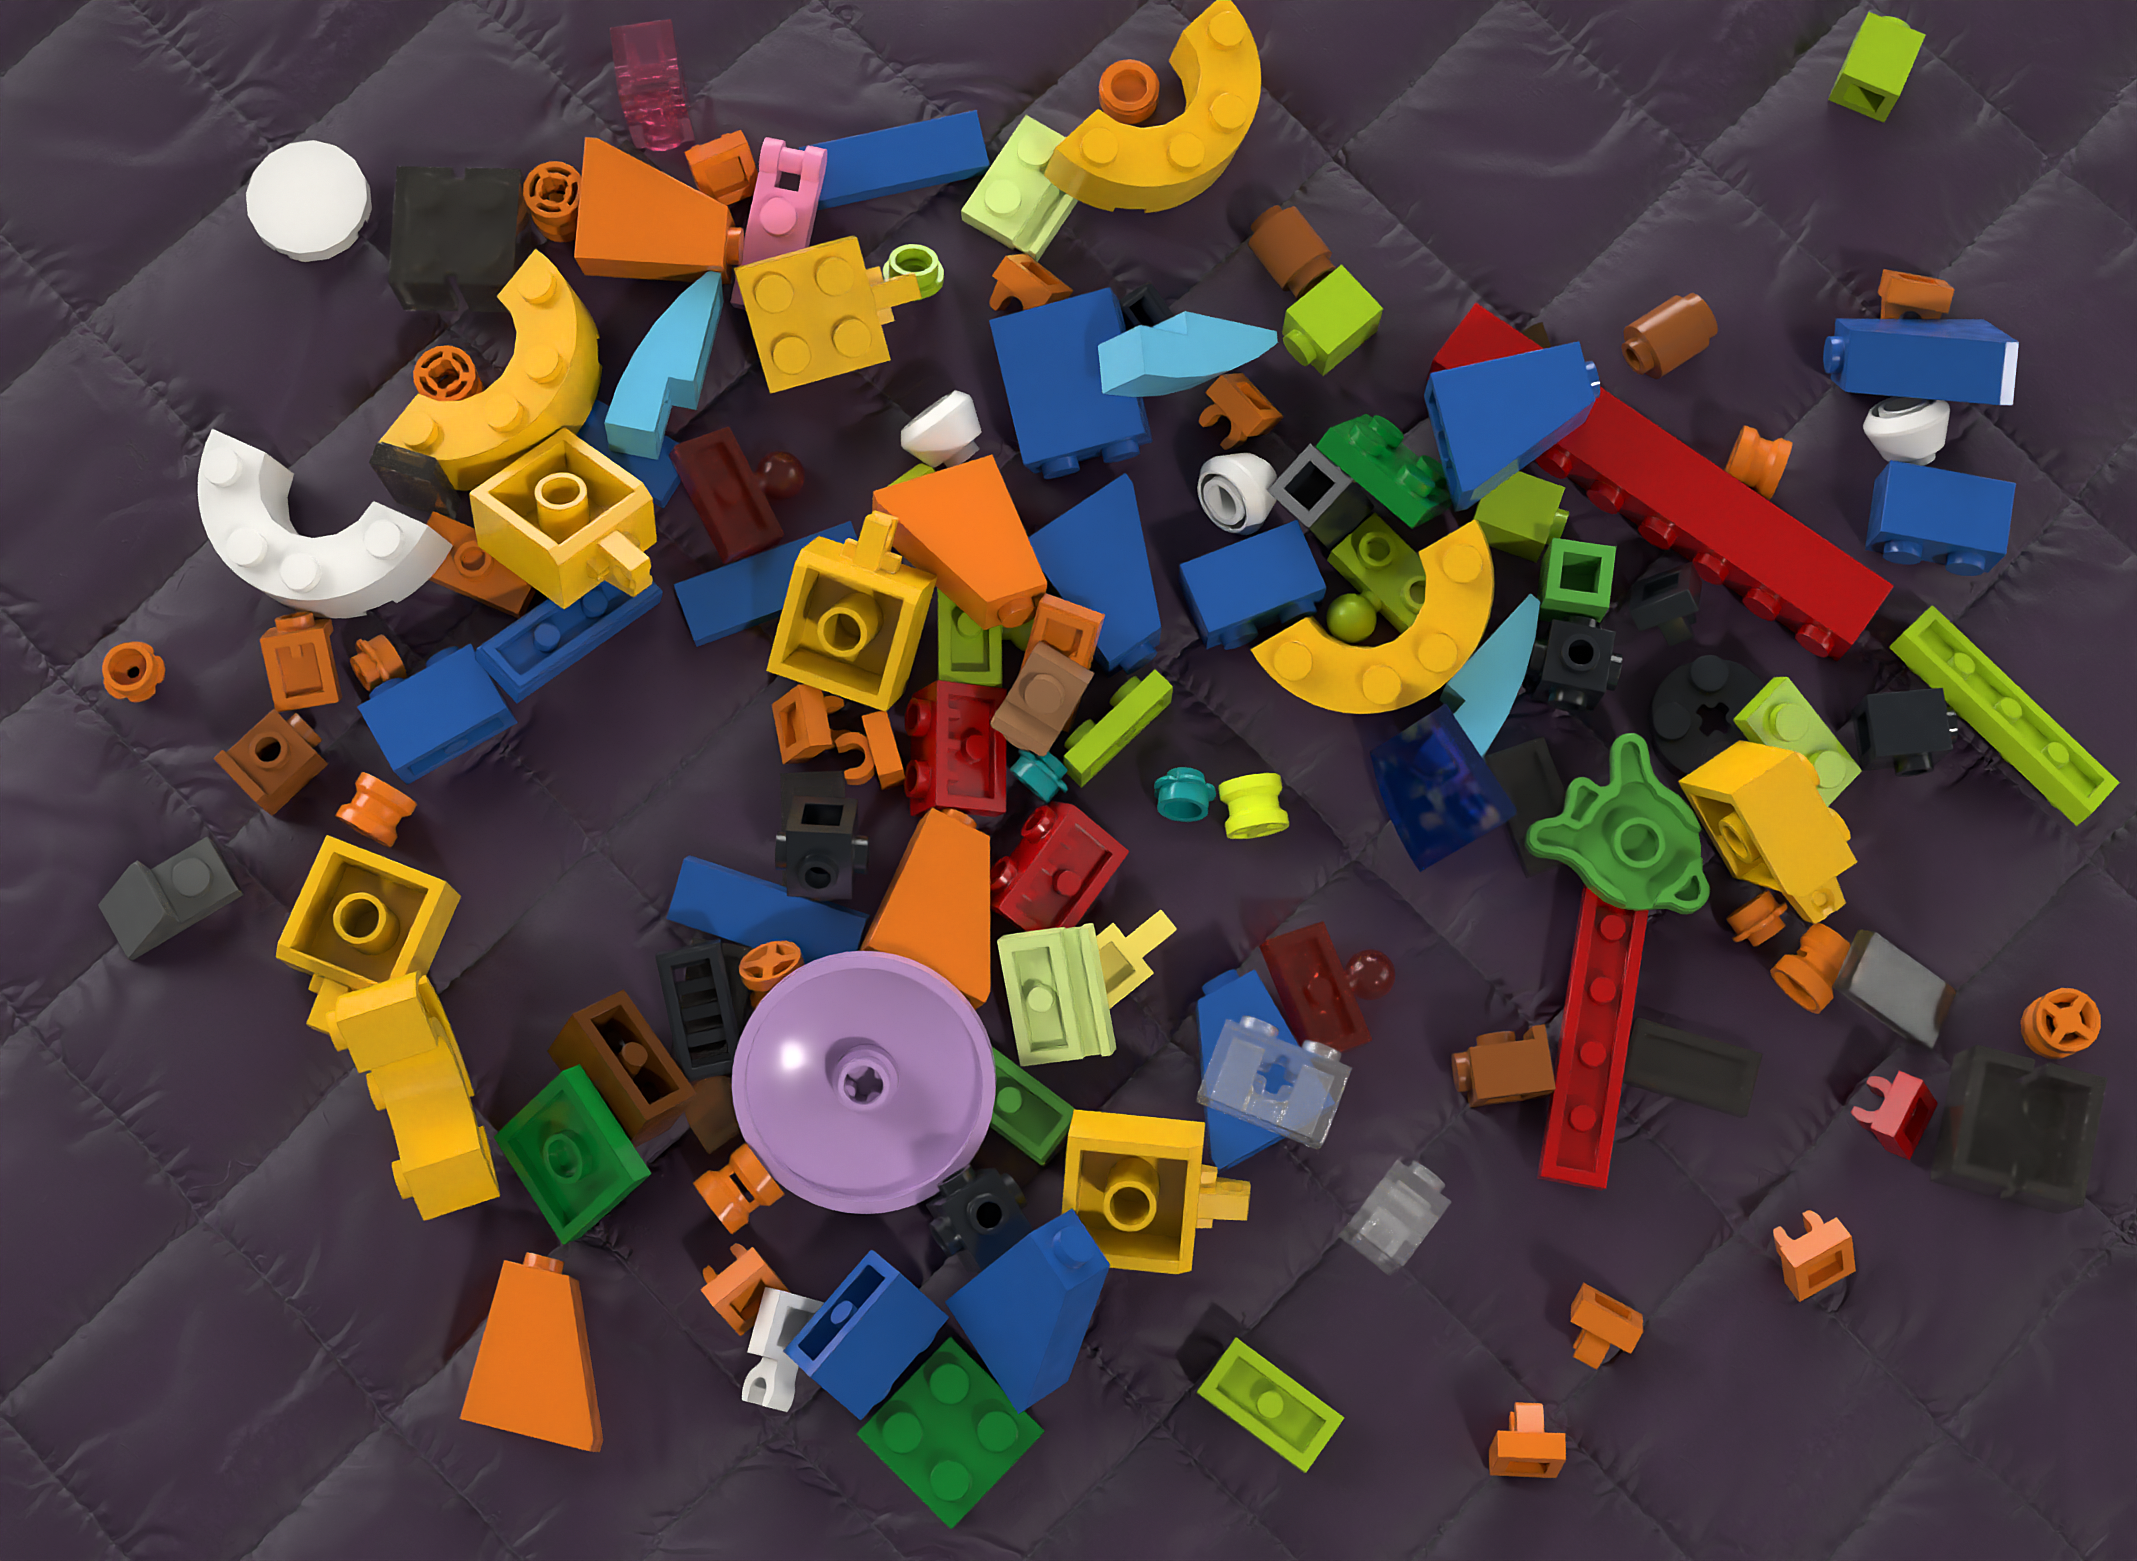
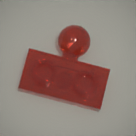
M729 426L674 446L669 457L724 564L777 545L785 534L765 496L774 500H787L801 490L804 484L805 472L802 463L796 456L786 451L770 452L759 461L756 471L752 472Z
M1324 921L1269 938L1259 946L1297 1041L1309 1065L1361 1048L1372 1041L1355 996L1363 1000H1377L1390 992L1395 982L1396 972L1394 964L1386 954L1375 949L1361 950L1348 960L1344 970Z

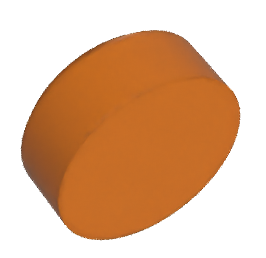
M1131 59L1121 60L1110 65L1102 74L1099 83V102L1104 113L1123 124L1140 123L1153 114L1159 101V81L1155 72L1145 63Z

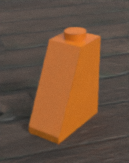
M585 137L574 258L584 275L696 282L706 272L714 271L721 273L722 284H731L732 265H741L743 261L744 231L743 228L735 227L736 225L728 206L598 138Z
M993 455L873 491L872 511L876 510L899 518L892 546L917 569L937 575L935 586L983 630L1003 625L1005 628L1018 627L1035 617L1039 601L1046 593L1047 581Z
M931 808L919 821L859 951L895 954L931 968L953 984L976 1010L986 1002L990 993V836L976 830L977 823L960 811L944 808L940 812Z
M526 1252L523 1264L504 1260L460 1419L590 1452H600L603 1434L579 1280L563 1275L562 1271L565 1262Z

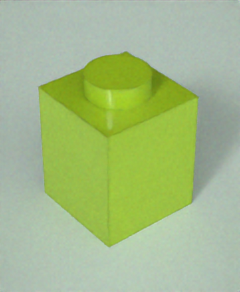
M1868 12L1853 40L1828 100L1884 123L1902 92L1926 35L1911 29L1907 23L1891 16L1881 17Z
M1341 264L1286 310L1282 330L1284 335L1283 342L1289 353L1300 364L1307 366L1311 363L1324 376L1377 332L1383 308Z
M1518 471L1479 500L1472 521L1474 519L1478 520L1489 546L1537 562L1545 544L1549 545L1552 538L1560 539L1569 511L1558 507L1565 487Z

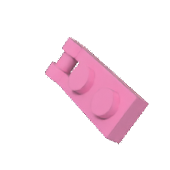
M769 137L764 139L759 159V173L744 237L743 261L738 267L809 247L827 165V149L807 146L806 150L802 151L787 148L784 140ZM782 172L801 175L798 192L778 188ZM735 278L730 303L734 308L746 310L737 278Z

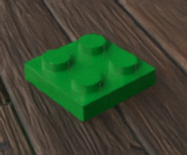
M1364 414L1330 427L1316 445V448L1412 529L1446 512L1451 506L1452 500L1442 464L1427 455H1422L1419 458L1402 443L1404 439L1403 433L1387 419L1379 415H1374L1372 418L1368 414Z
M580 1064L566 1069L556 1076L494 1136L497 1144L563 1245L582 1237L652 1174Z
M949 1337L856 1434L952 1530L1045 1431L1025 1411L1018 1414L1002 1388Z

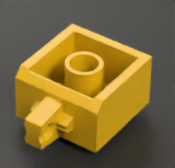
M854 235L734 268L770 394L890 361L881 325L895 321L891 307L922 298L914 272L883 280L880 266L866 269L858 239Z
M565 427L469 493L478 546L565 610L604 580L632 597L637 596L652 585L650 558L643 553L657 542L652 496L643 482Z
M874 510L872 514H868L865 517L858 541L848 538L842 544L818 536L801 549L794 564L766 671L885 712L904 694L937 575L901 564L902 556L891 552L899 518Z
M1739 740L1678 781L1733 878L1782 892L1801 918L1813 924L1824 920L1829 914L1846 904L1836 876L1857 863L1847 844V841L1851 839L1850 831L1840 815L1825 805L1816 788L1820 784L1818 773L1803 754L1792 750Z
M326 835L278 941L276 951L277 959L295 970L313 976L308 990L318 995L306 1024L312 1029L330 1036L326 1022V1012L336 1010L338 996L419 970L421 976L427 975L461 896L444 880Z
M1074 1109L1067 1141L1062 1214L1073 1208L1109 1262V1268L1168 1274H1181L1192 1271L1195 1228H1212L1213 1219L1247 1221L1250 1182L1217 1177V1167L1201 1164L1205 1122Z

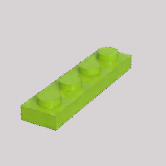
M1933 605L1889 646L1905 662L1907 667L1914 674L1920 676L1932 689L1943 688L1945 701L1953 707L1955 713L1960 718L1966 720L1999 752L2006 762L2013 765L2046 797L2052 806L2060 810L2076 826L2089 817L2120 783Z

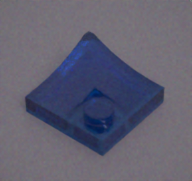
M1446 703L1370 751L1373 770L1386 810L1398 836L1419 872L1497 828L1518 813Z

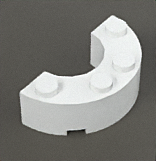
M214 429L211 430L201 457L198 474L199 509L208 538L222 560L238 576L290 609L298 612H313V616L334 619L367 615V610L379 607L392 600L398 603L420 588L437 571L453 546L428 525L375 501L371 503L357 522L338 534L318 538L298 535L289 518L287 498L294 473L267 453Z

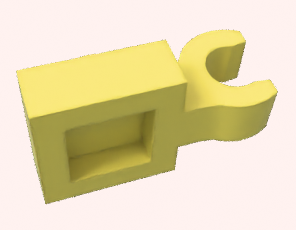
M1159 910L1126 938L1114 923L1096 936L1109 1009L1154 974L1142 958L1177 930L1162 910Z

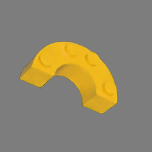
M1216 0L1182 31L1171 54L1169 63L1182 80L1186 98L1184 114L1165 125L1139 128L1119 123L1097 109L1055 147L1044 176L1069 196L1085 204L1111 212L1115 208L1144 209V213L1170 209L1188 202L1210 187L1227 168L1253 122L1261 92V68L1257 47L1244 17L1231 0Z
M537 249L532 252L497 295V298L512 315L517 331L514 355L503 375L484 392L462 401H436L417 394L380 439L379 443L408 473L416 478L446 489L474 490L478 487V484H483L565 427L576 435L590 414L597 397L602 374V366L598 362L597 339H600L598 330L590 312L559 270Z
M1474 519L1418 552L1426 574L1425 602L1414 624L1396 640L1376 647L1349 645L1329 635L1317 620L1310 616L1250 650L1260 665L1282 687L1295 696L1328 710L1353 714L1381 713L1411 705L1429 696L1455 676L1470 659L1485 633L1494 599V567L1486 536L1478 520Z
M419 970L338 996L336 1010L326 1012L327 1027L338 1052L345 1049L349 1050L358 1073L371 1071L366 1074V1079L372 1101L378 1111L387 1109L399 1150L400 1160L392 1162V1170L401 1197L403 1199L414 1198L424 1221L500 1197L495 1166L485 1127H478L470 1099L471 1096L475 1095L471 1080L447 1015L426 975L421 976Z

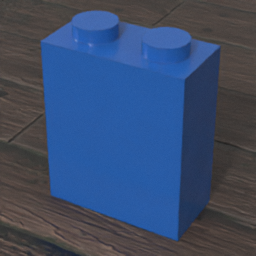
M1110 287L989 320L1023 464L1034 474L1042 472L1045 479L1067 476L1080 470L1078 462L1099 456L1103 457L1104 463L1127 460L1140 454V445L1153 442L1143 397H1127L1102 393L1098 345L1127 332L1119 299Z

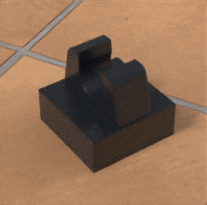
M1693 562L1685 563L1634 582L1629 612L1639 632L1658 625L1669 646L1695 637L1691 625L1697 621L1695 612L1699 611L1702 580Z

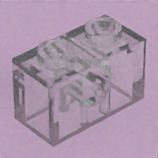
M1242 1016L1240 1023H1236L1226 1019L1195 1102L1319 1150L1327 1137L1352 1067L1339 1063L1342 1054L1324 1044L1304 1040L1301 1048L1277 1039L1279 1029L1262 1020ZM1274 1064H1279L1286 1068L1284 1079L1294 1084V1086L1282 1085L1277 1094L1270 1093L1265 1090L1267 1079L1257 1074V1070L1269 1072Z
M1397 1160L1384 1173L1337 1236L1390 1276L1405 1265L1452 1202L1440 1193L1445 1184L1434 1173L1418 1162L1413 1161L1407 1168Z

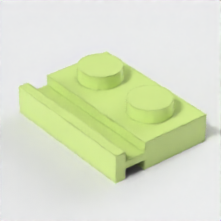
M1025 115L962 208V221L1012 250L1016 248L1028 254L1038 262L1078 202L1077 199L1057 188L1044 176L1055 147L1066 137Z
M1094 923L1073 928L1059 927L1006 934L997 940L1020 1066L1083 1059L1085 1056L1099 1054L1102 1056L1112 1055L1117 1048Z

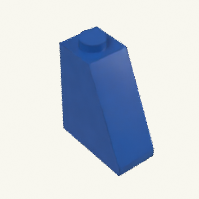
M1836 318L1834 336H1828L1825 341L1823 362L1825 372L1831 374V380L1845 392L1991 405H2013L2019 342L1984 319Z
M1579 341L1430 373L1424 398L1454 512L1471 507L1586 422L1595 399L1600 397V381L1594 362H1585Z
M1124 473L1028 537L1047 581L1046 593L1105 614L1093 658L1108 679L1122 669L1129 675L1148 664L1158 653L1155 647L1160 644L1161 622L1133 482Z
M1232 969L1212 979L1202 986L1206 996L1197 1001L1195 1009L1209 1166L1218 1168L1217 1176L1322 1118L1333 1107L1255 969L1239 977L1235 969Z
M1073 1208L1029 1233L945 1301L1018 1414L1068 1382L1110 1267L1109 1262Z

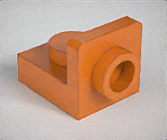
M306 611L275 618L276 627L269 628L260 638L275 710L283 712L339 702L342 699V692L329 637L334 631L331 618L314 620L313 612Z

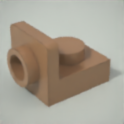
M1039 641L1027 659L1006 699L990 722L991 727L1001 732L1006 740L1015 747L1022 750H1031L1039 756H1045L1063 730L1095 673Z

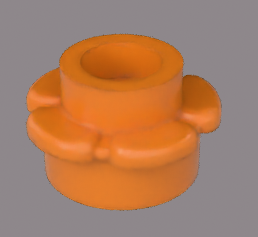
M380 634L369 641L362 639L356 641L357 655L350 658V663L355 675L366 690L371 691L380 684L394 678H407V673L400 656L384 635Z
M143 642L122 643L113 647L105 656L102 664L103 683L108 693L118 700L128 698L133 703L142 702L152 697L156 692L155 686L164 680L166 671L163 659L160 656H155L154 649ZM134 667L139 668L138 676L130 678V669Z
M1766 890L1737 908L1726 917V920L1736 933L1732 937L1733 941L1740 942L1748 938L1752 946L1755 947L1778 933L1786 926L1780 918V915L1788 908L1786 902L1780 905L1771 892Z

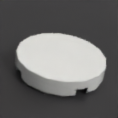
M315 140L289 143L270 153L253 172L246 192L248 217L262 241L274 251L277 250L279 253L287 254L291 259L303 262L329 259L350 248L359 237L358 231L363 227L364 221L368 222L372 210L370 186L356 161L337 146Z

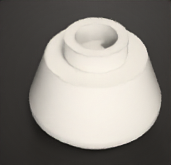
M954 390L917 415L901 430V446L903 449L933 468L941 463L950 468L962 464L979 450L974 439L982 432L971 396Z
M1893 396L1879 402L1870 409L1864 421L1863 429L1886 461L1893 460L1924 466L1935 459V452L1939 451L1945 444L1950 414L1949 404L1945 400Z
M1251 453L1215 456L1206 461L1200 470L1197 486L1198 497L1205 513L1218 527L1228 532L1249 535L1261 528L1277 501L1267 491L1277 480V475L1273 467L1266 460Z

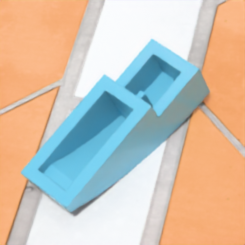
M708 271L687 288L654 323L634 352L616 387L604 422L610 451L658 460L672 405L697 410L724 303L720 272Z
M1187 311L1153 327L1139 325L1098 345L1102 393L1127 397L1161 396L1193 388L1258 358L1278 343L1277 331Z
M1531 593L1465 663L1457 674L1451 678L1439 699L1454 714L1424 745L1417 762L1453 794L1460 789L1480 764L1506 720L1525 677L1535 641L1540 601Z

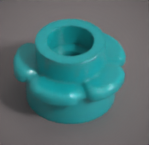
M1019 749L1018 752L1021 757L1010 768V771L1020 782L1046 803L1059 790L1066 793L1068 787L1061 778L1068 769L1049 751L1045 756H1039L1034 752L1031 753L1028 750Z
M1173 768L1167 772V776L1157 779L1154 784V796L1158 799V812L1162 816L1175 821L1192 822L1203 819L1208 814L1209 801H1213L1216 797L1215 787L1212 784H1206L1204 774L1193 768Z

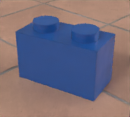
M1890 460L1874 482L1865 550L1883 553L1885 560L1897 564H1917L1921 560L1944 564L1948 572L1961 576H1977L1984 572L1988 573L2007 553L2016 483Z
M1298 520L1180 564L1178 584L1206 649L1222 644L1225 650L1234 649L1257 638L1259 635L1258 629L1279 621L1282 627H1290L1306 617L1316 615V607L1322 605L1327 588Z
M471 643L461 649L458 646H453L439 651L427 660L424 670L406 680L394 678L380 684L370 693V700L357 706L391 768L406 785L518 723L493 678L475 660L476 651Z
M871 1249L783 1352L809 1377L858 1419L862 1420L875 1404L886 1397L894 1381L912 1360L932 1343L936 1332L948 1320L949 1316L899 1271Z

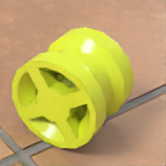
M1276 773L1246 775L1225 781L1218 786L1220 801L1228 805L1229 818L1225 822L1227 838L1250 839L1263 837L1283 831L1289 827L1288 814L1280 808L1278 795L1283 788L1280 775Z

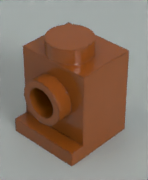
M275 709L269 712L227 752L221 750L213 758L271 816L280 810L328 765L314 750L322 741L318 734L297 713H294L286 721ZM280 744V755L273 761L264 762L262 759Z
M1545 1024L1531 1026L1523 1035L1524 1040L1516 1041L1514 1031L1494 1032L1477 1036V1046L1469 1047L1466 1052L1452 1053V1071L1457 1092L1467 1091L1469 1107L1545 1098L1556 1089Z

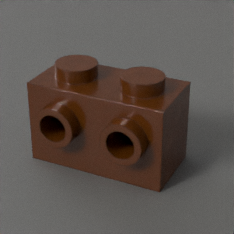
M624 989L573 1013L547 1050L561 1072L578 1064L582 1066L635 1148L670 1130L697 1095Z

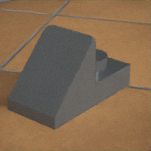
M207 836L152 869H149L139 861L134 862L127 868L98 906L127 958L133 961L243 896L244 893L215 842Z

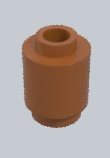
M1279 205L1273 206L1252 223L1250 229L1254 234L1248 242V247L1284 292L1291 290L1294 296L1300 299L1336 269L1329 260L1332 252L1297 207L1292 206L1282 210Z
M1689 293L1684 297L1675 295L1625 327V342L1621 346L1623 356L1628 365L1637 374L1643 375L1646 373L1653 379H1659L1709 346V339L1718 332L1717 321L1707 303L1697 294Z

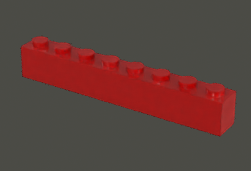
M1475 303L1433 358L1426 381L1428 382L1430 373L1544 348L1478 303ZM1600 387V397L1595 399L1586 422L1535 459L1537 464L1548 474L1559 479L1567 477L1587 491L1586 495L1589 500L1601 510L1610 514H1617L1619 512L1638 525L1639 533L1652 545L1664 550L1671 548L1690 562L1692 561L1703 580L1714 585H1721L1723 583L1742 596L1743 604L1753 614L1767 621L1777 620L1796 633L1795 639L1797 642L1816 656H1829L1838 662L1857 640L1894 587V585L1602 387Z

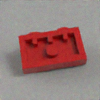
M937 680L912 695L905 713V729L907 734L911 736V761L907 765L904 778L905 794L910 798L911 816L924 817L931 808L940 812L944 808H950L968 815L997 817L1006 813V738L1001 732L991 727L990 722L1006 699L1007 689Z
M1051 801L1048 805L1037 808L1028 817L1021 830V835L1024 836L1010 856L1001 858L990 869V911L999 913L1021 932L1059 927L1073 928L1130 851L1075 805Z

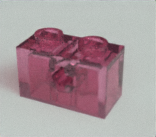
M672 19L610 27L618 96L635 149L646 147L650 150L665 151L679 146L681 142L695 140L687 76Z

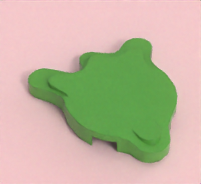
M1635 733L1623 734L1614 741L1610 748L1609 785L1600 787L1586 777L1574 779L1568 786L1562 814L1554 818L1538 820L1532 824L1524 838L1525 847L1530 854L1536 857L1554 859L1568 865L1579 875L1589 890L1604 902L1615 907L1634 911L1668 909L1680 914H1691L1699 910L1706 903L1710 894V886L1703 873V858L1700 857L1701 843L1699 832L1701 831V826L1695 813L1684 800L1659 782L1653 773L1648 746L1644 738Z

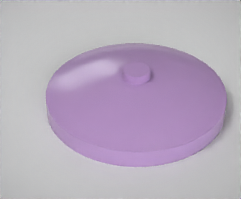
M877 951L843 952L814 960L796 969L777 983L760 1001L742 1032L735 1052L732 1068L733 1105L746 1143L767 1172L786 1189L815 1205L835 1211L856 1214L885 1213L915 1205L939 1192L938 1183L971 1162L986 1136L992 1118L996 1096L995 1059L987 1031L979 1015L965 996L946 978L921 963L899 955Z

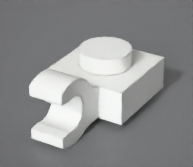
M765 1287L748 1348V1353L763 1357L761 1362L749 1372L742 1389L743 1401L788 1412L795 1394V1379L799 1366L783 1350L821 1308L824 1302Z

